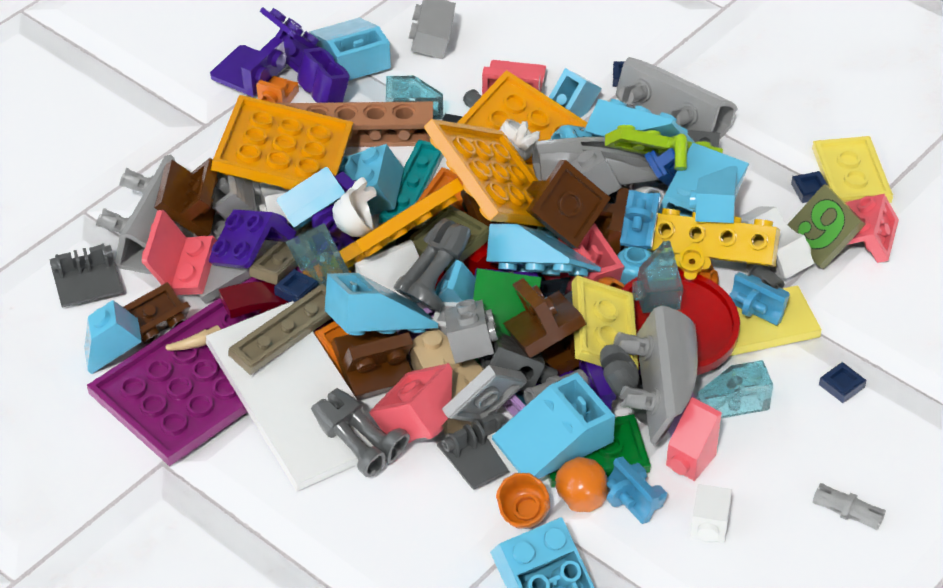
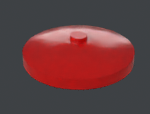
M665 269L642 274L632 279L621 289L633 293L636 334L653 309L662 305L682 312L694 322L698 349L697 375L717 368L733 352L740 330L739 313L728 293L712 280L697 274L694 280H687L682 270Z

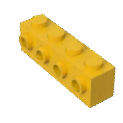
M662 208V213H658L652 249H647L652 252L676 255L680 254L689 244L695 243L700 246L704 256L710 259L776 267L780 229L773 227V221L754 219V224L741 223L742 218L734 216V223L695 221L696 212H692V217L680 216V210Z

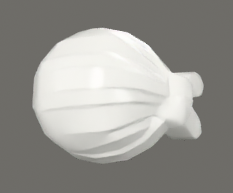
M507 119L500 127V131L504 132L523 160H528L533 154L535 141H538L540 138V131L531 133L528 130L527 121H522L520 124L514 120Z
M364 177L359 178L352 188H349L334 203L332 208L333 219L337 227L352 237H363L374 230V223L367 201L376 196V190L372 186L366 187L367 181Z

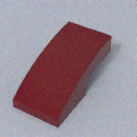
M266 281L241 283L219 289L220 299L230 319L256 310L261 314L289 303L275 295V284Z

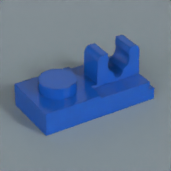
M670 148L661 155L654 150L646 153L644 156L657 178L669 187L678 171L674 169V149Z

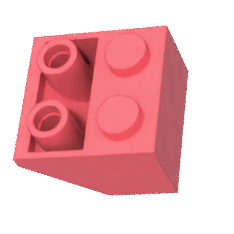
M594 223L578 248H572L601 267L600 272H588V277L584 278L597 281L603 277H613L620 281L624 265ZM560 272V276L542 275L545 280L570 277L571 281H573L575 276H569V273Z

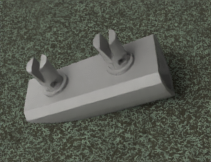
M628 57L623 64L615 93L616 97L621 102L627 103V105L633 107L642 106L655 115H660L661 112L670 114L677 119L676 123L687 130L720 133V139L732 127L735 113L738 110L732 101L660 67L632 57Z
M605 137L535 141L533 146L532 163L538 180H546L545 177L551 174L560 160H567L570 163L583 152L593 150L598 146L622 188L633 190V183L659 180L644 154L606 147Z
M171 154L164 156L154 176L152 175L151 178L144 177L142 174L126 167L125 173L121 176L119 186H124L143 194L131 216L124 218L106 208H103L102 214L98 216L96 226L120 234L115 257V264L119 269L152 274L142 263V253L146 247L151 232V225L158 211L154 206L164 167L171 160L175 161Z
M664 305L653 309L636 336L618 332L613 344L621 347L629 355H639L643 389L624 386L619 398L624 399L620 406L646 410L649 436L653 446L661 442L669 430L674 417L681 414L688 404L695 387L698 368L697 336L694 322L682 312Z

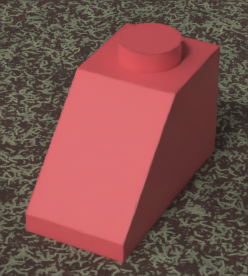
M692 397L669 441L666 466L675 473L695 481L716 456L722 412Z

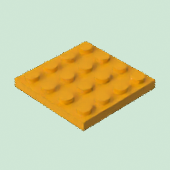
M507 70L457 122L500 130V127L507 119L514 120L520 124L522 121H527L528 130L531 133L540 131L538 141L550 140L553 133L563 125L586 127L588 123ZM531 156L528 160H525V162L529 166L531 171L534 173Z
M239 95L212 160L211 170L229 176L233 175L250 179L258 183L279 186L287 190H291L324 167H328L333 176L338 175L352 132L353 122Z
M431 119L424 126V129L431 137V144L444 155L448 168L459 176L463 182V189L476 200L480 206V213L487 220L545 227L526 211L534 199L526 190L533 181L539 180L503 131Z
M458 178L376 227L370 233L333 254L320 264L331 263L343 266L346 269L351 267L355 263L374 254L391 241L404 235L408 230L426 221L435 213L456 202L455 194L463 190V186Z

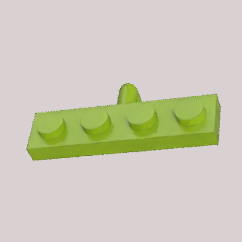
M620 125L617 129L605 134L606 147L644 155L653 150L661 155L668 149L673 148L675 151L674 169L678 171L687 169V152L692 143H694L687 141V137L684 134L667 137L662 136L661 132L655 130H635V127L632 125ZM695 142L701 146L723 153L722 148L713 147L709 142Z

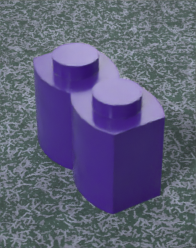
M321 47L304 49L297 75L299 85L304 91L311 93L316 103L343 102L350 77L348 71L336 63L334 57Z

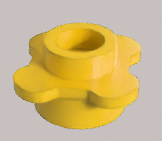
M692 243L683 249L680 254H676L673 257V264L682 269L687 280H694L700 271L710 268L711 260L709 257L704 256L698 244ZM693 259L695 260V263L690 264L689 260Z

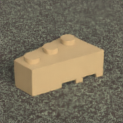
M430 328L412 340L413 346L410 349V359L413 371L447 363L450 364L452 367V399L483 371L482 367L473 359L455 364L448 337L438 328ZM448 418L442 425L444 434L454 433L462 429L466 424L471 425V422Z

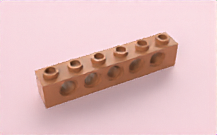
M433 101L276 103L352 121L353 127L347 147H377L387 144L388 147L415 146L418 140L430 142L431 138L424 129V126L431 119H434Z

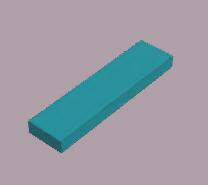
M417 141L404 166L395 209L381 211L379 215L380 224L415 204L432 181L444 155L431 142Z

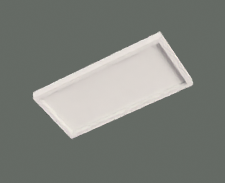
M292 301L206 335V344L297 492L357 465L358 459L352 450L338 436L334 438L328 437L321 429L311 410L312 405L319 400L326 399L328 401V394L336 388L346 392L355 399L356 397L313 331L252 375H249L228 356V350L232 345L294 303ZM351 426L354 433L368 447L373 446L358 430Z

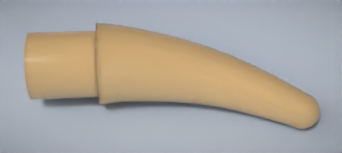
M218 325L208 330L204 329L191 337L167 344L166 350H185L207 345L206 335L221 329Z

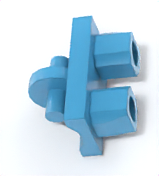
M629 190L620 238L621 246L652 249L661 199L660 193H642Z
M738 272L735 274L734 285L729 296L735 305L742 309L743 315L750 317L754 314L774 325H778L782 321L790 294L781 288L775 289L763 283L760 278L754 275L748 276Z
M623 456L615 458L613 462L614 469L607 482V487L610 489L607 501L613 507H619L624 504L641 524L650 522L654 510L663 507L667 498V492L661 485L650 486L645 481L647 478L646 470L640 463L630 465Z

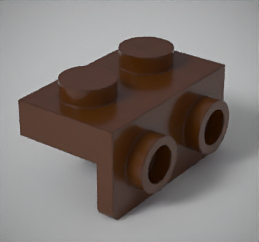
M168 282L123 306V308L138 318L141 340L145 345L157 339L162 330L168 327L173 329L187 320L186 317L191 307L187 301L182 303Z

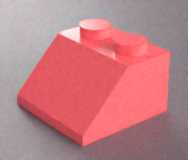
M447 363L407 372L369 412L382 432L388 434L397 428L404 429L410 435L408 443L419 438L426 437V439H431L437 436L443 430L442 425L448 419L442 408L452 400V367Z

